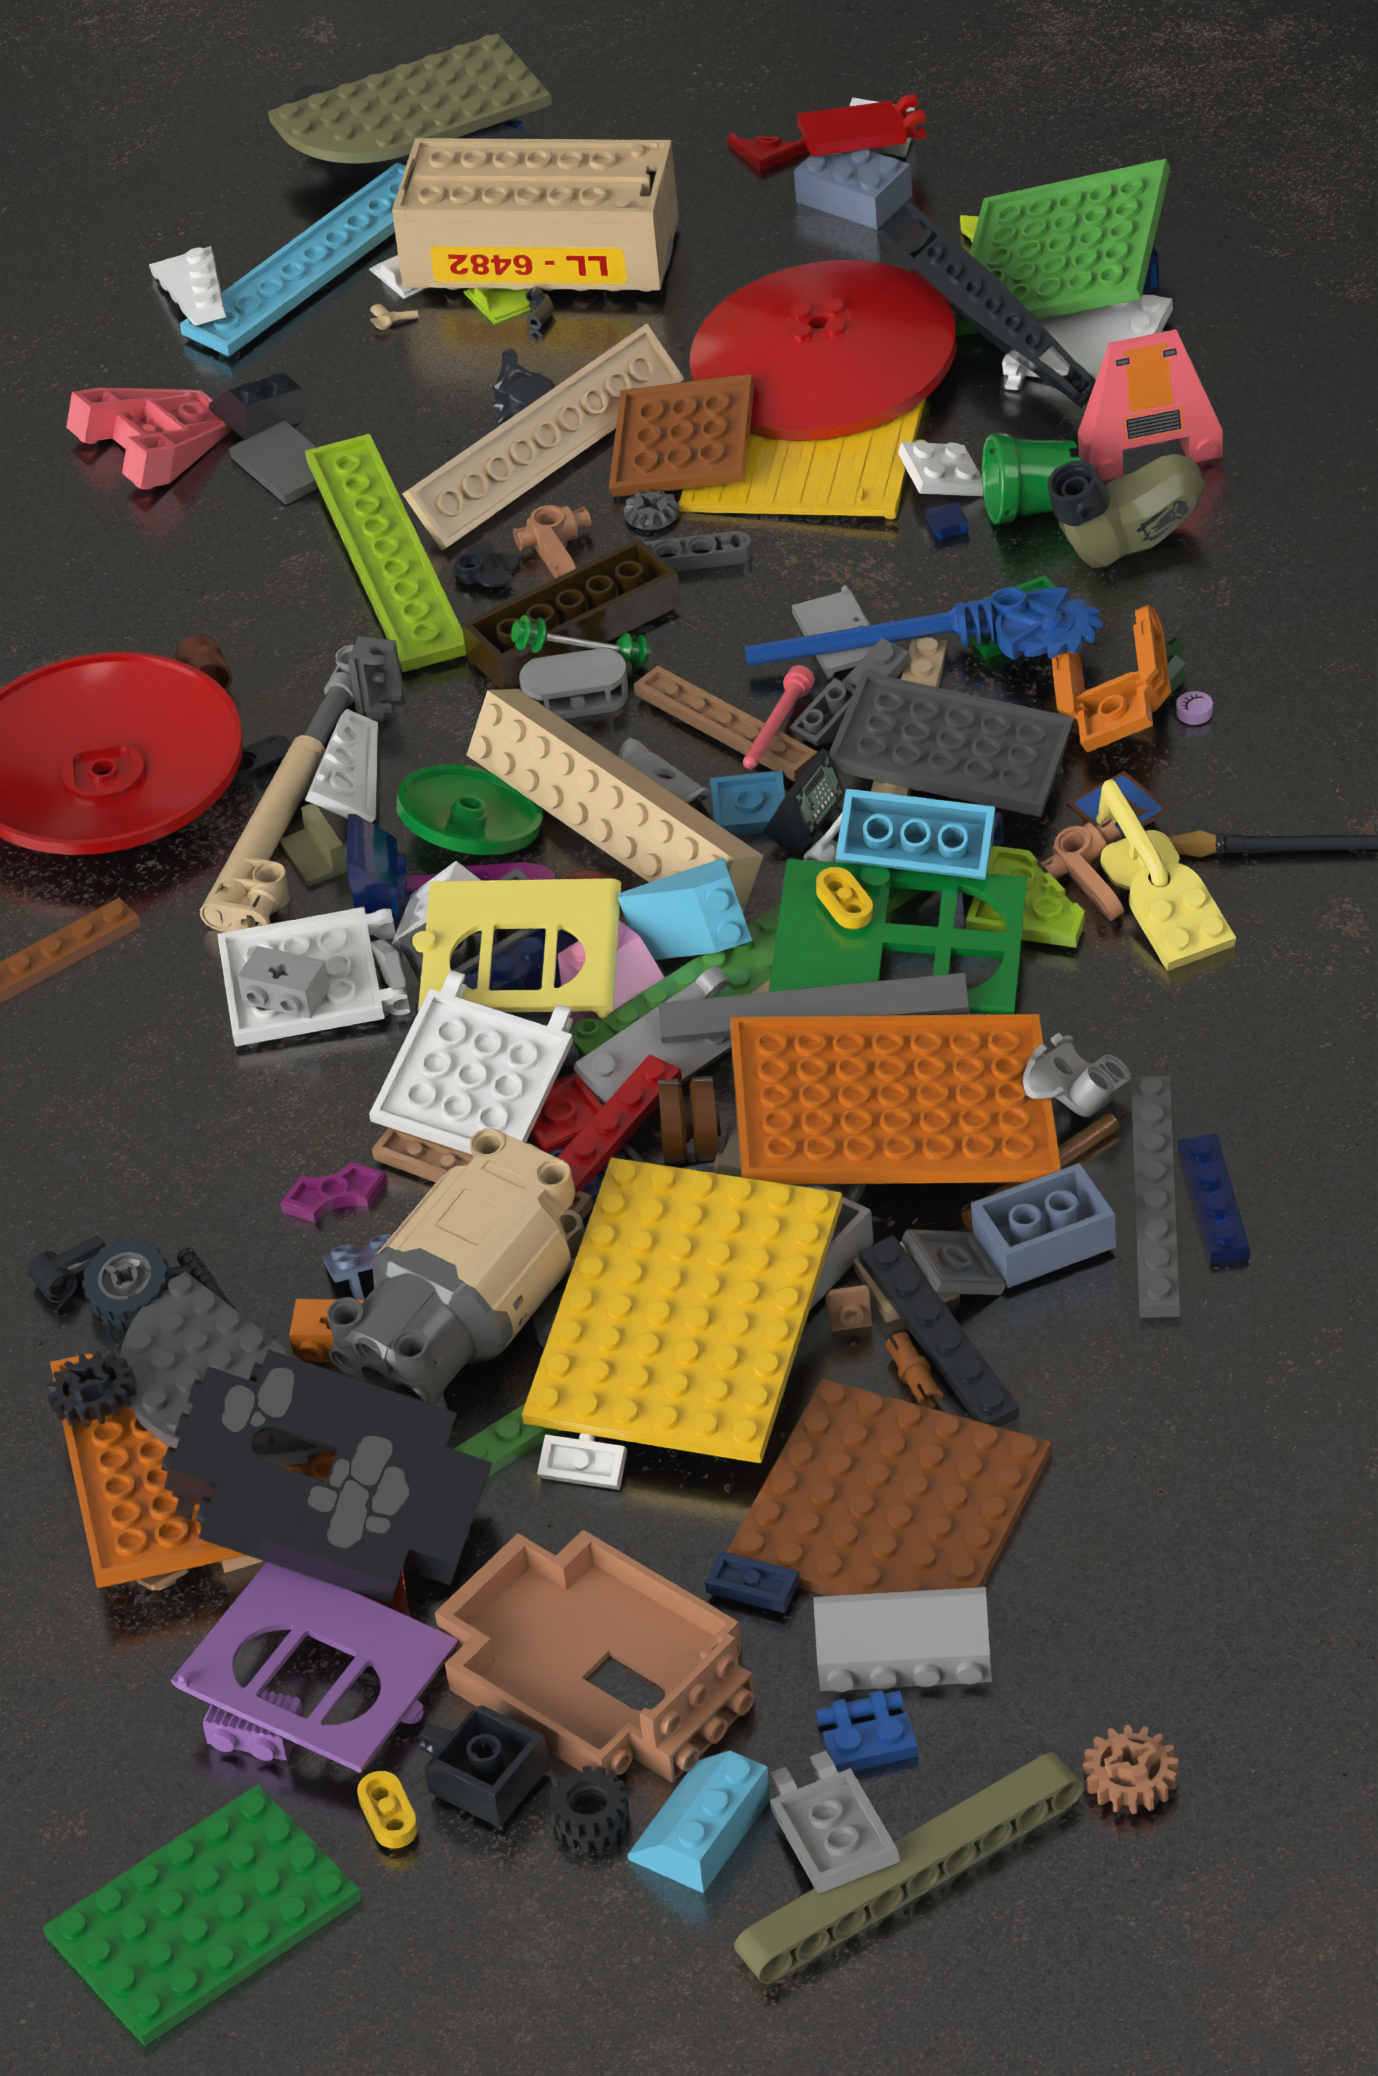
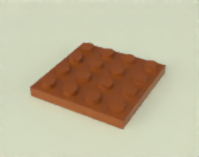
M752 374L621 390L609 481L611 496L635 495V492L643 494L647 493L648 489L651 492H657L661 489L663 491L745 482L755 386Z

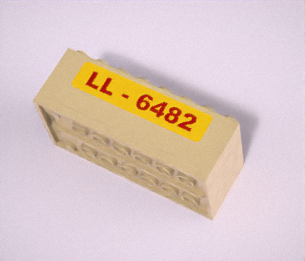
M415 138L392 208L402 286L414 287L416 289L433 287L452 290L475 287L481 290L491 288L522 290L530 289L534 286L547 291L555 289H575L577 291L588 289H607L608 291L640 290L643 292L660 290L665 271H667L670 262L673 238L679 218L672 141Z

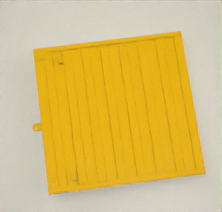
M926 398L893 420L874 428L842 437L792 441L767 438L750 433L745 482L683 489L678 504L679 512L884 516L887 519H894L897 516L908 472L898 451L901 442L916 443L917 441H925L914 439L917 436Z

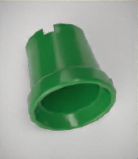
M990 434L986 438L983 449L982 483L985 507L991 522L994 525L1010 523L1021 516L1054 512L1047 483L1050 475L1056 468L1070 461H1080V457L1070 456L1069 449L1077 448L1076 443L1073 440L1013 439L1008 434Z

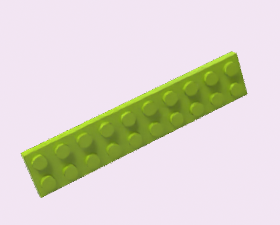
M366 434L305 450L308 466L388 640H396L402 672L466 655L463 630L371 435Z

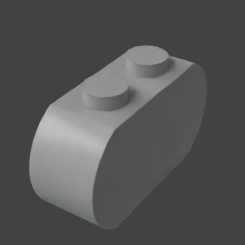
M608 648L534 658L524 665L519 676L521 691L562 719L616 711L626 703L629 696L625 660L618 652Z

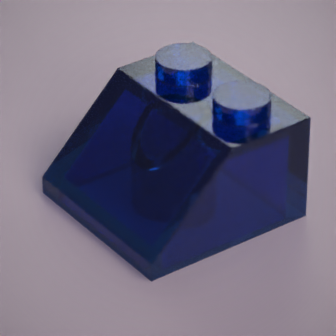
M348 814L347 870L354 909L364 907L365 914L374 913L381 909H391L392 916L400 915V900H406L405 878H400V875H407L405 853H399L397 839L357 814Z

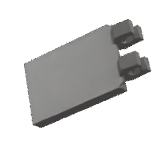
M826 1750L810 1756L811 1764L816 1770L814 1772L816 1782L799 1789L786 1766L769 1772L771 1780L776 1786L773 1788L776 1798L770 1799L772 1812L818 1894L901 1862L896 1845L851 1768L838 1773Z

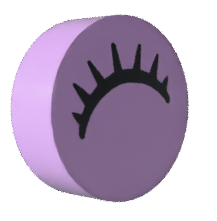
M1199 691L1182 694L1176 702L1177 717L1182 722L1191 725L1207 722L1213 715V701L1211 697Z

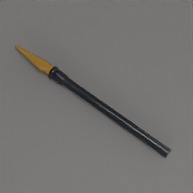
M1198 830L1168 837L1178 854L1197 858L1213 853L1223 855L1225 851L1229 854L1242 853V851L1378 850V835L1242 836L1227 834L1225 836L1223 833L1213 835Z

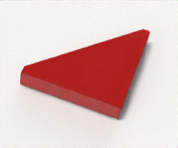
M733 133L728 136V145L759 172L809 151L804 138L795 142H782L781 137L756 136V140L740 139Z

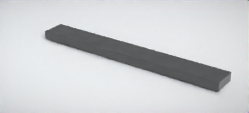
M965 973L658 1003L662 1043L731 1037L730 1017L954 1015L969 1013Z

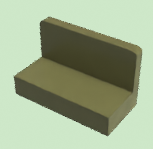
M312 803L301 807L305 829L282 837L279 842L280 847L306 886H312L348 872L344 846L317 805Z

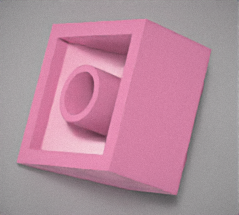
M620 920L614 1010L665 978L641 937ZM580 941L557 954L561 986L575 978L584 965L586 953Z

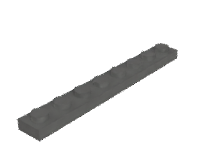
M1170 1076L1131 1077L1139 1318L1180 1317Z

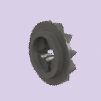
M648 489L647 493L635 492L634 498L626 499V506L623 510L625 520L633 527L654 530L671 524L678 516L679 506L673 494H665L662 489L657 492H651Z

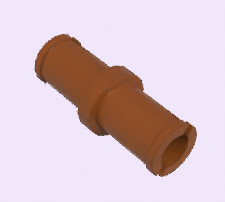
M900 1332L894 1334L892 1337L898 1346L895 1347L892 1340L888 1339L885 1348L899 1368L898 1376L903 1384L909 1385L917 1399L918 1405L928 1408L936 1406L930 1395L933 1394L936 1401L940 1402L943 1398V1393L929 1373L930 1365L925 1357L919 1356L907 1333Z

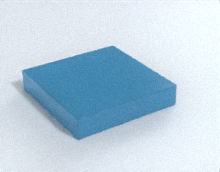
M782 771L710 778L714 822L734 836L762 833L785 797Z

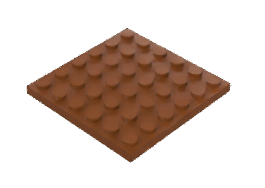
M822 1378L726 1553L799 1571V1584L797 1588L824 1596L984 1587L1052 1453L1051 1442Z

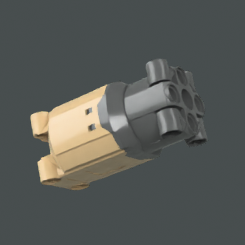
M493 1128L482 1129L472 1136L470 1149L473 1159L468 1165L455 1166L445 1175H442L373 1257L374 1290L361 1304L358 1300L347 1297L338 1299L329 1306L327 1318L333 1335V1348L329 1352V1356L344 1375L448 1410L443 1391L465 1364L488 1362L502 1353L569 1271L571 1260L576 1259L585 1229L581 1216L575 1211L568 1209L573 1205L575 1198V1187L568 1163L539 1150L532 1144L524 1143Z

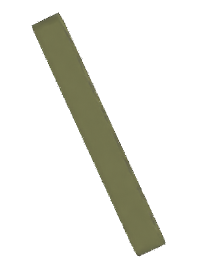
M1046 1753L896 1840L894 1844L898 1849L901 1862L820 1894L817 1893L815 1888L745 1929L738 1936L734 1949L760 1982L764 1984L772 1983L1065 1811L1081 1797L1084 1791V1784L1056 1753Z

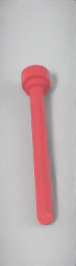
M797 665L788 671L783 681L785 692L743 759L745 768L754 769L797 698L804 697L810 692L815 683V677L807 667Z

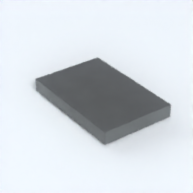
M285 420L229 448L230 457L285 505L319 489L305 455V450L317 447Z

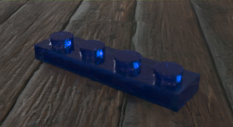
M1217 1133L1178 1139L1179 1155L1210 1263L1250 1257L1249 1241Z

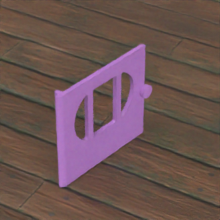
M266 1562L172 1677L171 1682L175 1687L361 1773L400 1721L413 1724L421 1720L423 1705L417 1699L457 1648L459 1639L351 1590ZM275 1630H291L250 1683L244 1688L240 1687L233 1673V1662L239 1650L248 1641L261 1634ZM306 1636H310L355 1658L310 1716L303 1718L258 1696ZM372 1666L379 1677L381 1685L380 1694L375 1704L366 1713L354 1720L341 1724L322 1725L365 1668Z

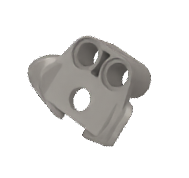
M629 738L623 743L619 751V758L685 803H689L698 797H701V801L706 800L711 796L710 791L706 787H701V785L664 759L650 752L638 740ZM662 774L663 777L670 776L672 779H664L657 775Z
M1057 1033L1051 1038V1042L1057 1048L1044 1056L1043 1054L1047 1048L1043 1043L1034 1050L1024 1072L1023 1088L1026 1095L1033 1099L1055 1097L1078 1115L1090 1117L1104 1108L1130 1080L1131 1073L1120 1059L1112 1055H1104L1094 1063L1084 1060L1076 1052L1073 1038L1070 1035L1062 1036L1060 1033ZM1055 1063L1062 1066L1067 1072V1074L1061 1072L1055 1066Z

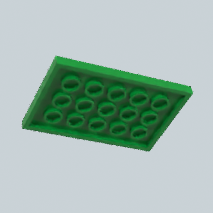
M257 1784L45 1924L43 1929L46 1938L143 2046L146 2047L362 1899L360 1889Z

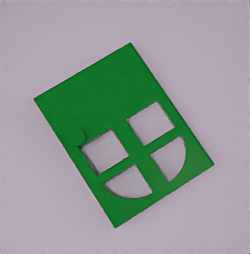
M787 859L769 992L879 981L883 950L935 954L933 976L949 974L951 955L1003 959L996 973L983 984L967 990L969 1013L989 1015L1014 1014L1027 877L987 874L986 879L983 880L852 863ZM830 867H840L848 870L854 876L873 903L872 920L868 925L859 929H849L837 923L816 894V879L822 870ZM890 888L942 892L938 927L886 923ZM958 893L972 895L992 906L1000 915L1006 932L954 928Z

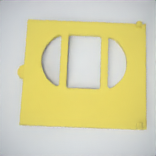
M616 879L430 881L426 931H420L412 938L416 951L423 953L418 1011L429 989L441 992L447 975L451 970L450 961L456 947L471 934L482 931L477 988L471 989L467 987L462 999L501 1012H553L556 1005L559 1004L571 1008L572 1012L597 1011L598 1017L606 1018L608 1011H614L620 903L617 894L621 893V882ZM496 929H546L542 988L540 990H489L494 931ZM565 930L581 942L586 958L582 969L575 978L559 988H554L558 931Z

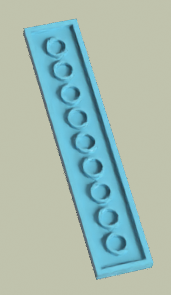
M398 162L224 290L222 292V299L226 317L196 326L187 318L180 323L181 334L222 354L231 356L395 232L392 208L406 166Z

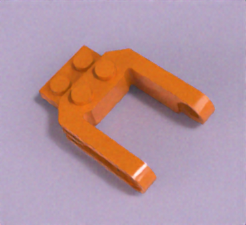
M1150 604L1135 610L1136 624L1133 625L1138 671L1129 672L1085 691L1082 662L1078 652L1071 653L1067 649L1059 656L1052 658L1057 710L1060 714L1074 717L1072 732L1080 735V743L1086 752L1107 746L1116 740L1153 726L1152 712L1157 711L1171 693L1164 632L1160 619Z

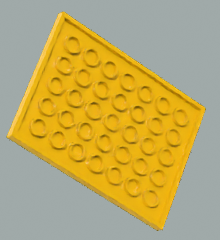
M611 1158L522 1412L523 1423L762 1463L842 1208V1193Z

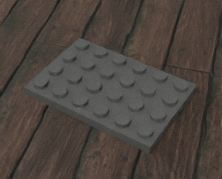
M863 671L829 754L836 771L844 775H853L880 783H889L916 791L930 792L952 799L966 800L985 806H993L1025 815L1041 817L1073 730L1074 717Z

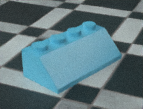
M846 789L836 861L985 880L994 836L995 807Z

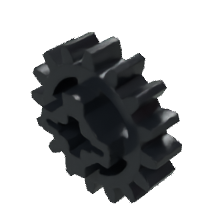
M96 1351L90 1359L81 1354L79 1355L78 1363L73 1364L69 1361L64 1363L67 1369L65 1372L55 1371L53 1376L56 1382H51L47 1385L50 1393L47 1397L52 1411H55L58 1420L67 1419L69 1426H74L81 1420L84 1428L89 1427L91 1421L96 1419L101 1425L104 1424L105 1416L109 1414L114 1417L120 1416L118 1408L120 1406L129 1407L131 1405L129 1396L136 1395L137 1393L134 1385L137 1382L132 1368L128 1366L125 1358L117 1360L113 1352L102 1358L100 1351Z

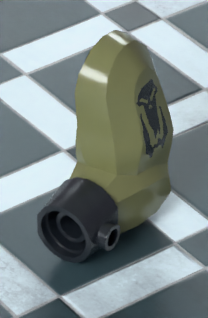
M1172 454L1161 456L1137 471L1121 476L1108 484L1103 482L1090 463L1070 461L1052 472L1047 487L1054 515L1058 519L1059 525L1067 539L1084 562L1092 568L1108 566L1120 558L1147 552L1166 538L1198 507L1205 493V480L1199 466L1192 458Z

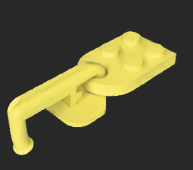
M1113 779L1105 781L1102 786L1099 814L1096 817V821L1100 824L1105 818L1109 817L1114 824L1118 822L1126 838L1107 845L1101 853L1100 862L1112 884L1130 890V908L1165 969L1169 971L1234 947L1236 936L1198 874L1189 867L1179 863V854L1164 833L1156 830L1145 831L1118 784Z

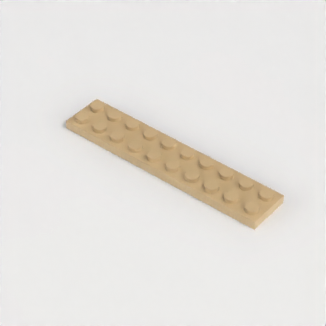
M645 324L402 494L442 551L614 430L617 424L621 390L680 383L684 378L649 325Z

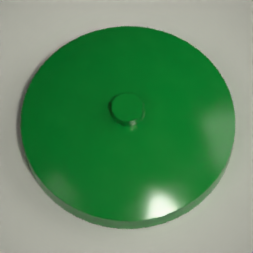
M445 764L419 769L402 781L396 801V810L399 818L417 836L442 848L467 854L498 855L527 847L539 835L543 818L542 807L487 769L470 765Z

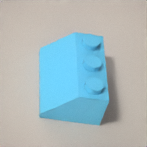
M730 1750L698 1760L687 1772L628 1853V1860L704 1893L770 1801L768 1767Z

